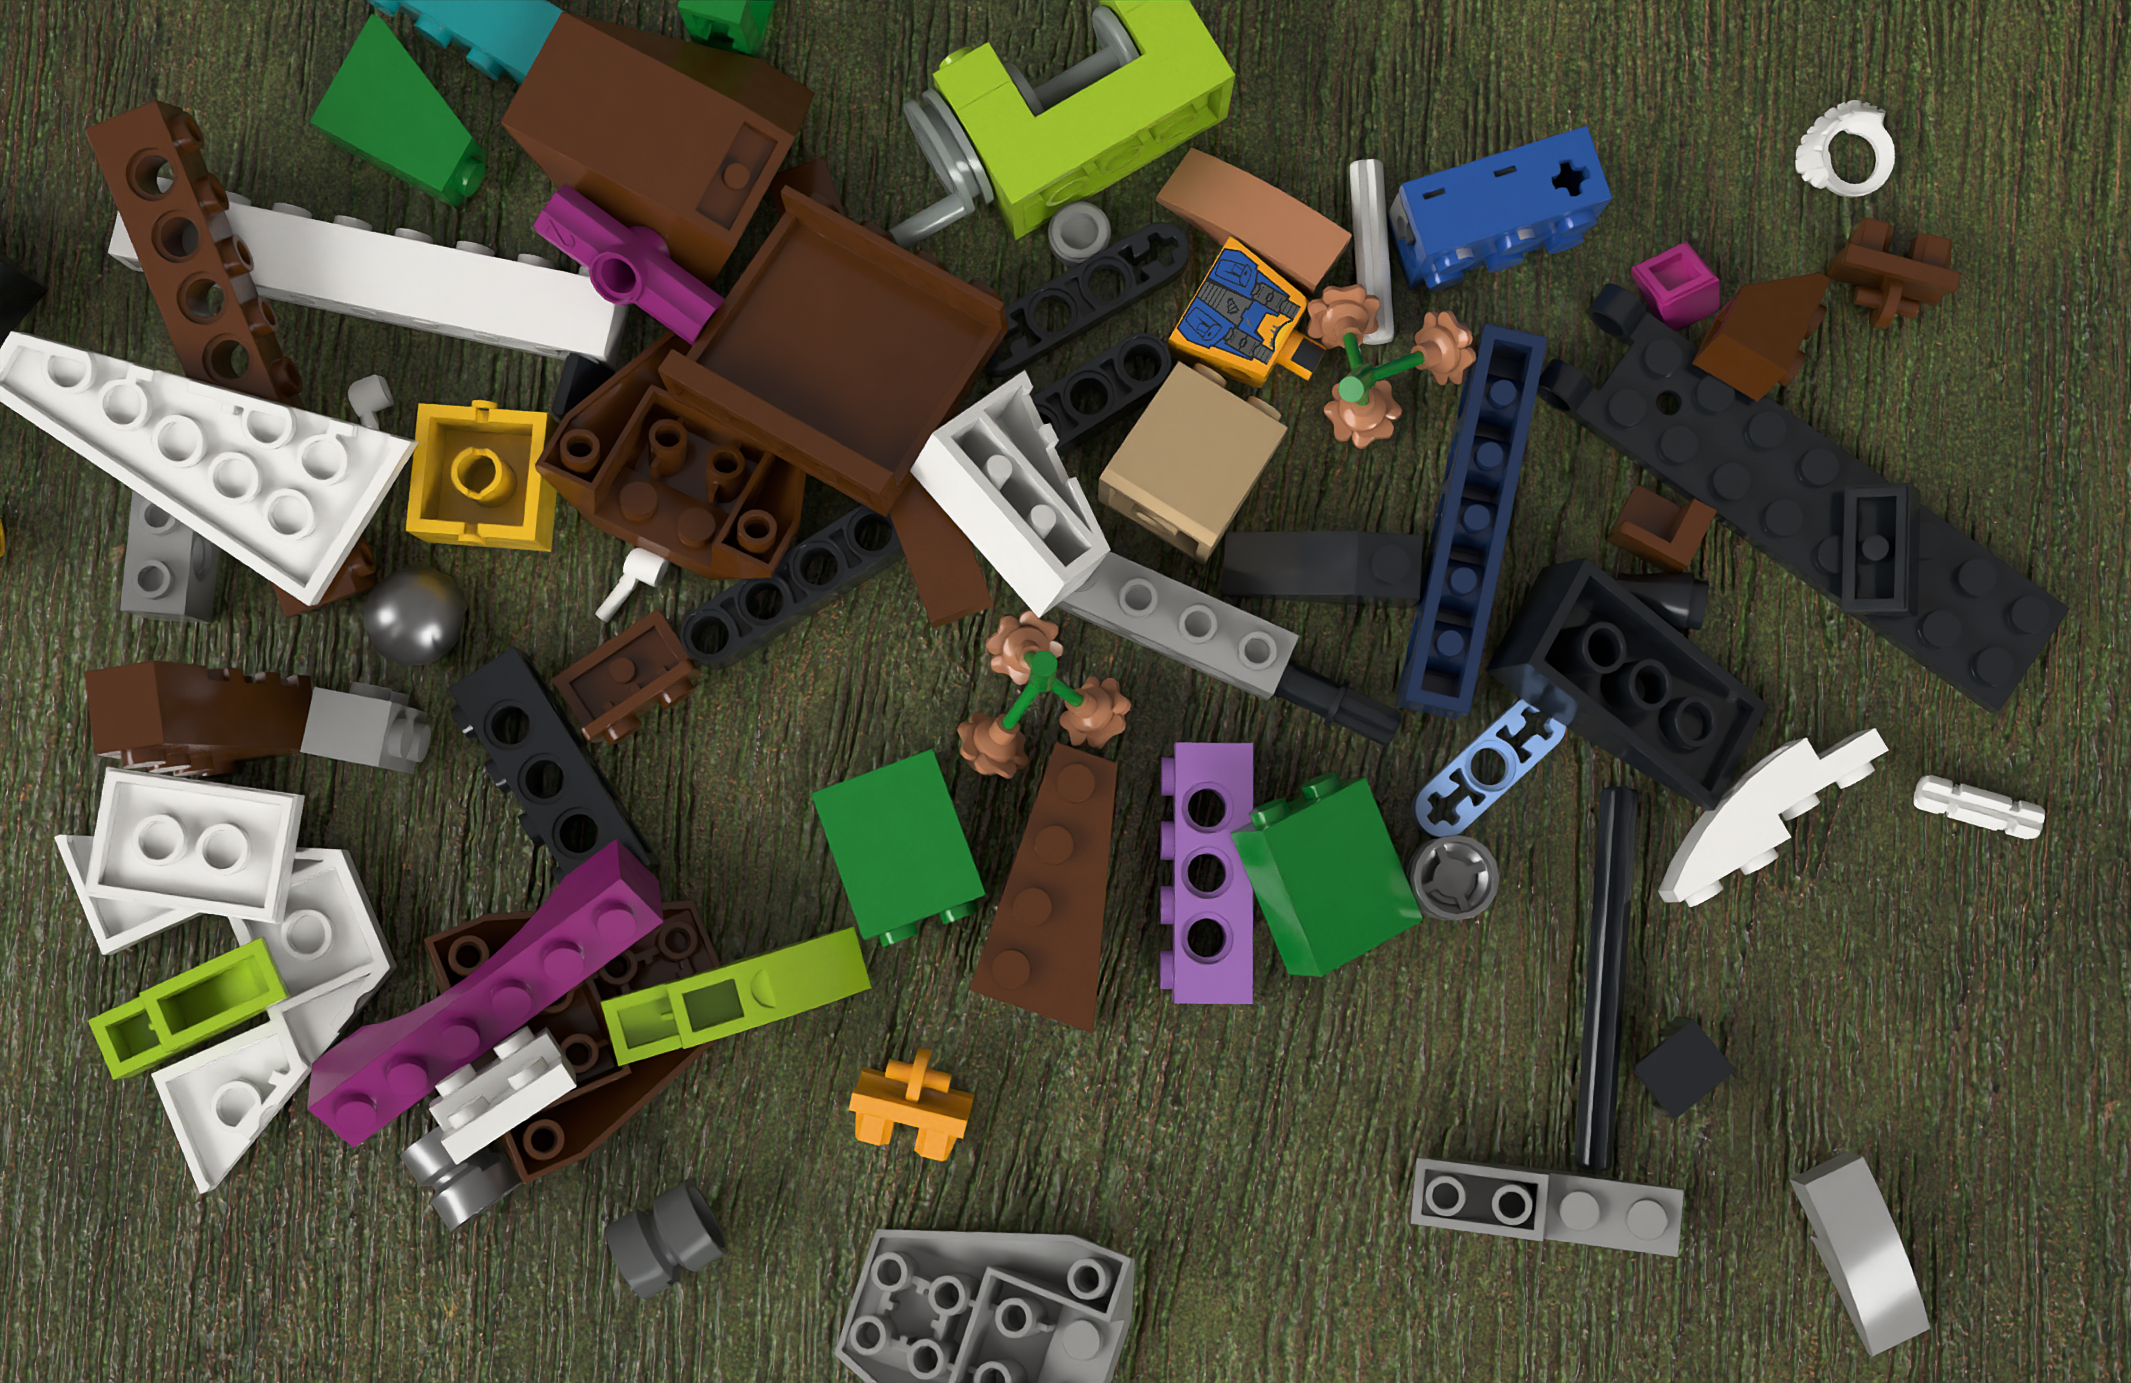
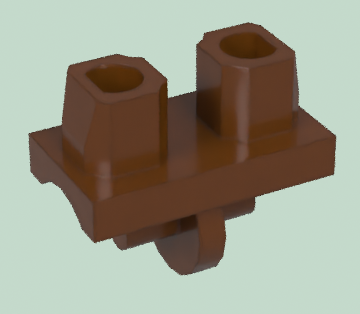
M1866 217L1853 227L1845 248L1830 260L1826 276L1833 280L1856 285L1852 296V303L1871 308L1869 314L1870 327L1886 330L1895 314L1914 319L1919 311L1920 303L1936 306L1946 292L1953 294L1957 291L1961 272L1949 270L1952 251L1951 239L1933 234H1918L1911 240L1907 258L1888 253L1894 227L1890 223Z

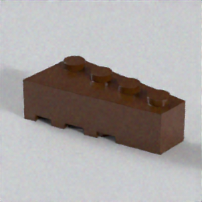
M155 660L84 672L94 753L99 756L122 759V767L125 769L148 767L149 772L152 773L173 771V776L196 775L197 780H208L236 775V764L303 753L300 750L312 700L310 676L293 675L281 679L280 673L260 672L255 674L256 683H253V677L243 675V669L224 668L207 670L205 665Z
M1056 742L969 989L1091 1033L1094 1031L1117 763Z

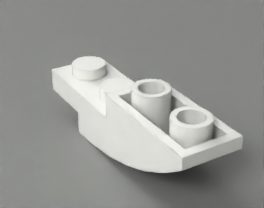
M1876 728L1854 732L1818 754L1815 753L1807 738L1789 741L1750 767L1725 789L1714 811H1705L1685 837L1659 887L1658 893L1663 901L1681 902L1685 900L1689 907L1698 905L1722 891L1723 886L1719 879L1740 868L1743 874L1747 875L1777 859L1779 856L1774 847L1791 838L1778 814L1781 813L1785 821L1793 819L1818 805L1820 801L1815 793L1836 781L1839 788L1842 789L1874 772L1875 769L1870 761L1888 751Z

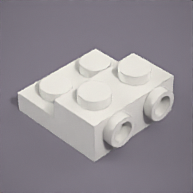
M528 1026L518 1030L493 1048L498 1058L475 1072L470 1063L466 1064L435 1085L440 1096L432 1100L429 1110L444 1131L441 1142L456 1165L577 1086L575 1069L547 1026L534 1035Z

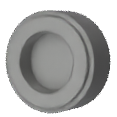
M1083 201L1068 203L1059 208L1050 220L1048 228L1050 249L1061 263L1069 267H1076L1109 248L1111 229L1109 221L1104 212L1091 203Z

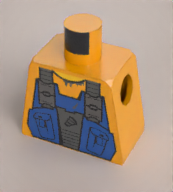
M1229 237L1168 341V350L1172 357L1193 365L1195 363L1202 364L1222 376L1255 388L1263 386L1276 363L1308 381L1327 347L1296 330L1306 312L1309 303L1308 299L1232 237Z

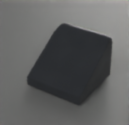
M570 352V355L566 357L552 406L553 414L562 421L570 410L609 380L616 372L581 355Z

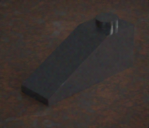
M1365 531L1226 532L1221 596L1410 609L1420 600L1423 535Z

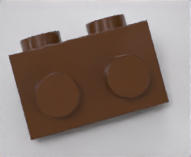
M657 608L551 680L583 728L580 731L586 740L598 744L606 739L608 744L612 746L637 731L642 726L638 717L659 703L663 710H666L692 694L696 688L691 681L703 674V671L697 662L684 650L680 637L662 610Z

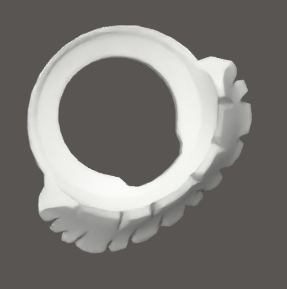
M1859 100L1843 102L1837 105V108L1829 109L1825 112L1824 116L1816 119L1814 126H1811L1807 134L1801 138L1802 145L1798 146L1796 151L1797 160H1795V168L1797 173L1802 174L1803 180L1808 181L1813 187L1819 189L1826 187L1831 192L1843 197H1860L1877 190L1888 179L1895 159L1892 138L1883 126L1886 111L1883 109L1877 110V106H1870V103H1862ZM1839 131L1862 136L1869 141L1874 149L1876 156L1875 168L1871 176L1860 184H1850L1841 180L1832 168L1828 145Z

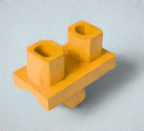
M923 1047L918 1048L914 1064L889 1059L886 1072L863 1067L857 1086L852 1092L849 1110L856 1112L855 1138L858 1141L880 1146L889 1144L895 1122L918 1127L919 1131L914 1151L922 1157L942 1162L946 1161L957 1137L963 1139L975 1094L949 1088L952 1074L929 1069L932 1050Z

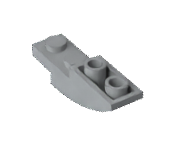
M1417 1157L1411 1224L1535 1241L1549 1239L1678 1257L1684 1189L1618 1180L1617 1177L1579 1172Z

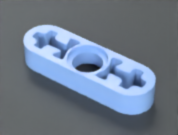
M1522 699L1516 701L1419 789L1411 804V815L1414 824L1422 833L1432 838H1442L1461 833L1561 741L1566 726L1548 717L1549 719L1543 725L1548 733L1545 740L1537 734L1527 738L1517 747L1519 751L1527 754L1526 759L1520 762L1514 748L1506 741L1496 737V733L1502 728L1507 739L1513 737L1526 724L1524 717L1521 715L1523 710L1526 709L1531 714L1539 712V710ZM1480 749H1493L1504 759L1505 774L1495 785L1482 784L1472 774L1471 760ZM1456 770L1462 784L1470 792L1480 796L1481 799L1477 804L1473 805L1469 795L1462 797L1451 809L1452 815L1456 818L1452 825L1445 820L1433 824L1427 817L1433 809L1427 799L1431 794L1441 799L1449 796L1460 785L1449 779V776Z

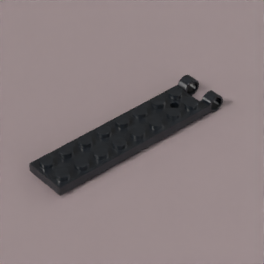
M1605 284L1586 313L1596 326L1628 345V349L1598 390L1593 387L1589 378L1580 370L1562 360L1552 359L1540 375L1536 394L1547 404L1568 415L1689 502L1696 499L1716 509L1717 512L1714 516L1716 521L1842 609L1845 486L1892 483L1768 396L1764 395L1757 402L1692 364L1699 350L1697 346L1648 313L1645 305L1634 294L1618 285ZM1670 393L1676 397L1678 409L1675 414L1666 415L1660 412L1656 404L1659 394ZM1920 504L1917 617L1850 615L1984 710L1992 713L2000 711L2070 608Z

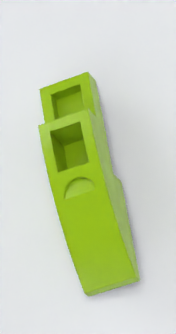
M851 926L730 961L722 966L602 1000L601 1005L618 1066L682 1047L683 1049L777 1021L871 988L855 928Z

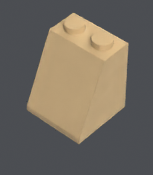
M1179 361L1099 477L1098 501L1204 566L1280 445L1288 427L1278 422L1281 414L1268 403L1253 396H1249L1245 402L1224 389L1227 381L1212 369L1199 363H1195L1191 369Z

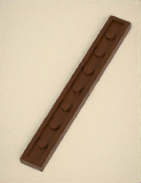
M824 157L775 174L768 187L780 219L786 211L780 193L785 185L804 195L808 192L822 195L836 206L841 215L846 217ZM913 475L889 513L927 616L934 629L993 607L994 604L969 538Z

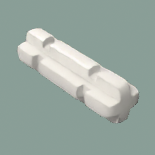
M1934 775L1923 776L1919 779L1913 798V803L1918 809L1935 814L1939 812L1944 814L1946 811V815L1949 818L1995 831L1997 829H2004L2006 834L2023 839L2037 838L2042 831L2045 819V810L2040 805L2022 800L2019 802L2013 801L2012 803L2011 797L1962 783L1961 785L1955 784L1953 786L1952 780Z

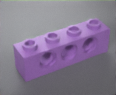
M1175 742L1173 757H1161V796H1173L1172 821H1161L1160 859L1172 860V886H1160V924H1172V950H1160V989H1172L1173 1003L1253 1004V887L1230 832L1252 822L1249 812L1253 810V743ZM1200 791H1209L1220 798L1223 804V816L1217 825L1202 827L1191 819L1188 812V803L1193 794ZM1206 854L1215 857L1223 868L1222 882L1211 892L1199 891L1189 881V864L1198 855ZM1204 918L1215 921L1223 933V942L1220 949L1213 955L1206 957L1195 954L1189 947L1187 940L1190 927L1196 921Z

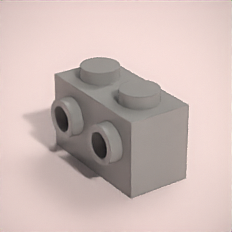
M353 681L350 693L314 687L300 752L414 774L416 762H422L425 759L430 744L431 729L429 725L425 724L427 712L408 707L409 695L394 692L392 689Z

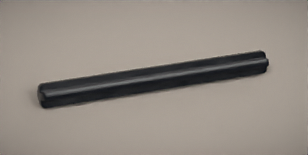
M1617 786L1603 788L1600 797L1574 1155L1576 1166L1592 1171L1610 1170L1613 1161L1639 797L1637 790Z

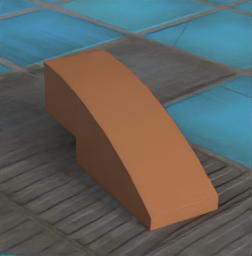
M1192 147L1156 197L1158 203L1224 247L1229 237L1236 239L1288 283L1309 298H1312L1346 250L1352 237L1351 233L1280 189L1219 158Z

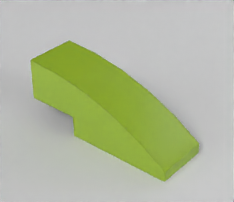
M260 937L140 992V997L88 1020L111 1076L115 1080L133 1077L188 1051L289 998L290 994L265 937Z

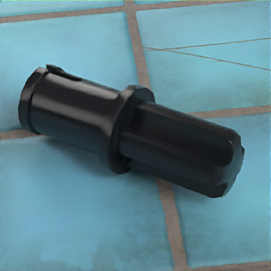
M1290 659L1277 685L1274 696L1284 698L1325 718L1323 724L1329 727L1331 722H1334L1382 746L1388 745L1393 740L1401 723L1402 715L1399 711L1348 688L1351 681L1347 679L1344 680L1343 684H1340Z

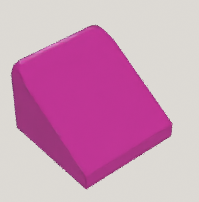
M1687 241L1631 267V274L1652 315L1675 332L1715 313L1719 309V279Z

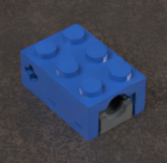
M1584 126L1402 183L1387 215V227L1408 289L1427 284L1429 291H1438L1464 280L1463 272L1486 266L1489 273L1499 272L1521 263L1524 260V253L1546 247L1548 254H1555L1581 244L1584 241L1583 235L1588 229L1598 223V216L1611 201L1612 196L1588 127Z

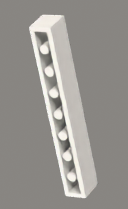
M157 177L160 191L162 193L166 192L172 185L173 180ZM225 191L229 201V209L225 211L234 235L236 234L243 239L251 253L254 270L249 273L259 296L565 361L571 352L615 371L630 304L625 306L616 305L605 300L596 292L590 280L589 270L585 267H580L578 274L555 270L556 264L535 255L519 254L517 262L494 257V250L467 241H458L456 249L434 245V239L429 235L404 228H397L395 236L372 232L373 226L371 224L348 216L337 215L333 223L311 219V212L286 203H274L272 210L252 207L251 200ZM118 211L108 254L130 269L143 272ZM194 223L189 224L182 234V245L188 255L196 249L199 242V233ZM217 283L212 286V287L221 288Z

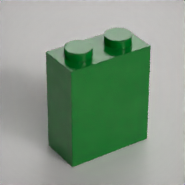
M933 749L811 793L863 940L879 936L882 947H886L918 935L915 924L917 921L939 914L943 925L979 912L975 900L988 896L939 759Z
M1337 772L1327 773L1305 782L1300 786L1303 795L1289 803L1286 802L1285 798H1281L1256 807L1249 812L1252 822L1230 832L1288 975L1322 977L1423 921L1366 777L1339 780Z

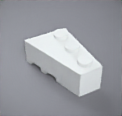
M1024 370L934 431L910 472L1040 618L1082 586L1111 549L1077 478L1069 479L1055 449L1059 440L1051 423L1043 424L1029 395L1033 386Z

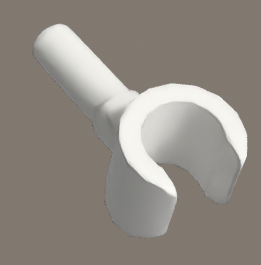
M374 374L355 381L348 390L349 401L355 413L360 417L361 425L379 430L380 424L375 412L394 405L393 397L385 378Z
M642 548L632 550L626 558L623 567L624 574L620 578L618 585L595 614L601 620L608 623L630 593L634 591L639 580L655 588L658 587L665 577L671 562Z

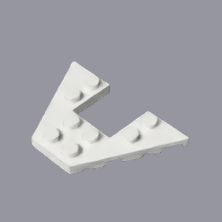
M60 834L54 837L102 955H113L205 914L85 896L84 890L94 836ZM296 847L283 923H270L228 916L240 946L260 937H265L290 994L289 998L267 1010L271 1021L151 1074L200 1194L211 1191L218 1186L311 1073L312 1063L329 1051L397 968L348 850Z

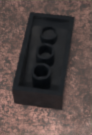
M1587 557L1542 568L1485 670L1541 713L1560 722L1566 728L1706 811H1714L1769 706Z

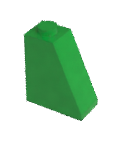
M371 14L309 122L333 145L457 210L464 197L472 196L481 185L486 171L484 162L487 155L384 20Z

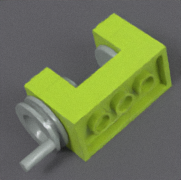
M1099 0V7L1094 10L1091 18L1102 50L1032 89L1016 65L1010 61L1001 62L989 42L975 50L971 47H964L947 56L939 65L940 70L933 73L935 90L930 88L923 92L922 98L925 107L921 109L918 103L911 99L904 103L903 109L918 144L948 196L891 228L889 233L895 244L906 250L963 216L967 217L975 211L972 200L974 197L984 206L992 202L1016 241L1050 221L1055 212L1062 206L1071 202L1085 201L1226 119L1229 112L1235 73L1189 0Z

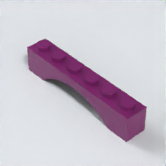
M615 839L566 875L547 901L523 928L497 953L464 980L434 1000L405 1015L383 1023L360 1027L314 1061L311 1071L308 1110L355 1148L436 1089L435 1085L445 1077L477 1059L663 923L659 880L618 839Z

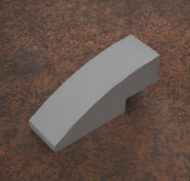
M1845 1152L1789 1179L1815 1232L1810 1236L1867 1353L1873 1357L1930 1329L1924 1303L1910 1262L1865 1158L1854 1153Z

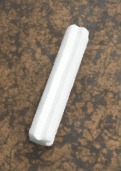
M1358 160L1351 163L1349 167L1356 281L1358 284L1363 285L1366 295H1375L1380 301V307L1376 314L1379 325L1378 330L1372 334H1363V344L1376 345L1391 342L1394 338L1384 170L1380 160Z

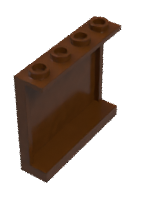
M785 185L780 193L786 211L688 354L684 356L671 349L658 368V372L670 396L886 517L913 477L910 470L931 434L949 422L1008 332L1005 303L1002 302L999 294L988 285L978 280H970L969 283H966L948 273L946 267L931 254L922 250H916L913 254L894 244L892 238L879 226L869 221H861L860 224H857L839 213L836 206L822 195L815 192H808L804 195Z

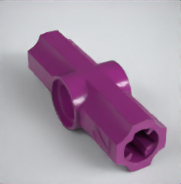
M564 184L554 193L547 205L541 210L533 226L536 228L535 232L589 270L592 285L596 292L605 300L624 306L635 303L692 346L725 300L670 259L669 248L656 231L646 226L635 225L629 228L625 227L568 184Z

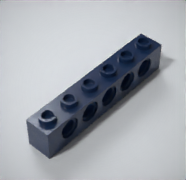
M1484 324L1476 335L1477 349L1475 353L1477 360L1468 368L1466 381L1462 387L1420 585V600L1416 604L1395 703L1396 707L1455 720L1470 713L1548 337L1490 324Z

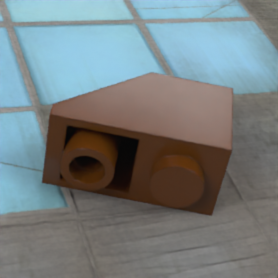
M1818 272L1743 285L1714 317L1692 364L1757 402L1776 383L1785 387L1794 378L1805 359L1806 353L1799 350L1802 340H1807L1815 332L1826 314L1827 307L1820 304V301L1831 278Z

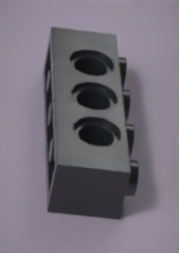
M513 646L448 688L458 704L451 708V713L456 723L471 741L479 737L491 756L489 760L484 762L490 777L504 794L513 791L525 810L524 813L518 816L524 831L538 848L546 844L559 866L552 870L558 885L566 875L615 839H618L650 872L661 865L659 859L527 652ZM523 710L529 717V732L521 742L510 744L503 733L505 720L513 712ZM556 763L564 774L563 787L555 796L544 798L537 788L538 774L545 766ZM589 816L598 827V839L590 850L581 853L572 845L570 832L577 820Z

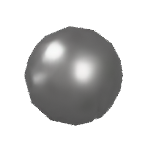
M432 567L404 568L395 571L373 588L364 611V626L379 654L401 666L426 665L438 660L443 654L448 653L459 640L461 621L467 610V603L452 577Z

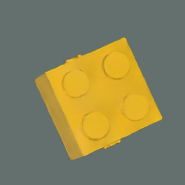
M473 400L471 407L418 403L415 440L419 441L413 452L406 531L427 543L551 552L557 490L536 471L535 463L559 424L545 412L499 409L497 403L485 400ZM480 408H487L489 411L480 410Z

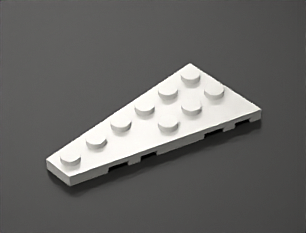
M11 331L0 349V401L308 606L319 603L419 441L25 332Z

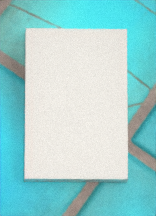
M107 767L84 895L270 923H283L305 796Z

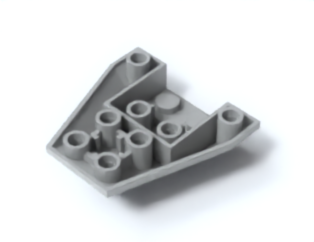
M876 1229L834 1354L865 1383H1111L1132 1320L1135 1258L1080 1236L1070 1234Z

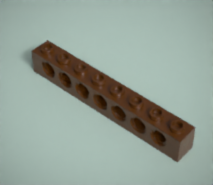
M154 100L86 128L85 131L186 376L305 410L299 395L303 391L300 373L289 357L283 356L274 334L279 329L276 314L268 300L258 295L249 273L254 270L253 258L243 239L236 234L234 235L225 214V211L229 209L228 197L218 178L207 170L200 149L204 148V139L194 118L188 112L183 111L181 107ZM169 162L173 169L174 178L170 188L162 193L157 184V174L159 169ZM194 223L199 233V242L196 249L188 255L182 245V234L189 224ZM217 283L223 291L224 304L221 311L214 316L207 307L206 298L210 288ZM239 344L245 347L249 355L248 369L241 377L235 373L231 364L232 353ZM359 537L328 589L316 605L308 606L272 582V585L286 618L309 614L373 589L377 585L372 574L376 571V561L368 543L362 537Z

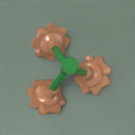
M1357 283L1341 288L1328 286L1323 290L1321 299H1315L1308 303L1307 309L1311 316L1306 328L1308 336L1320 338L1321 344L1327 347V349H1332L1339 345L1345 348L1352 370L1340 383L1333 386L1332 396L1334 401L1328 402L1324 407V415L1334 425V437L1336 440L1344 442L1352 438L1355 447L1364 449L1376 439H1389L1393 436L1394 426L1392 421H1396L1401 417L1402 408L1392 398L1391 384L1381 379L1416 367L1420 370L1429 369L1440 385H1446L1451 381L1459 385L1466 381L1468 368L1477 360L1475 353L1477 342L1476 337L1468 329L1466 323L1457 321L1452 311L1447 310L1440 314L1435 311L1426 313L1423 328L1415 334L1417 345L1411 349V353L1374 367L1369 363H1364L1359 345L1363 343V334H1372L1379 328L1376 314L1380 307V301L1377 296L1366 295L1363 285Z
M1031 609L1023 610L1019 614L1018 619L1014 615L1006 614L1000 618L997 632L986 640L987 650L994 654L991 658L990 666L997 673L1008 674L1015 684H1026L1028 680L1029 683L1007 714H1000L998 717L992 718L980 712H975L970 717L969 722L960 723L957 729L962 739L960 754L967 759L968 765L973 770L989 776L999 774L1009 779L1015 775L1017 769H1024L1029 762L1024 752L1026 739L1019 732L1020 725L1018 721L1038 693H1045L1051 690L1063 698L1065 706L1069 710L1060 716L1059 723L1068 730L1072 745L1076 748H1083L1089 744L1090 747L1096 750L1102 749L1112 736L1125 730L1126 722L1124 715L1130 710V700L1121 695L1119 682L1114 678H1107L1102 682L1095 676L1089 677L1081 688L1072 689L1056 677L1058 666L1056 658L1061 656L1063 652L1061 643L1054 640L1058 635V626L1054 622L1041 620Z

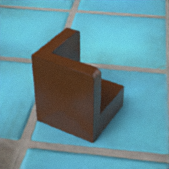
M1636 486L1631 490L1606 541L1667 573L1679 572L1689 566L1717 510L1696 499L1681 507L1642 486Z

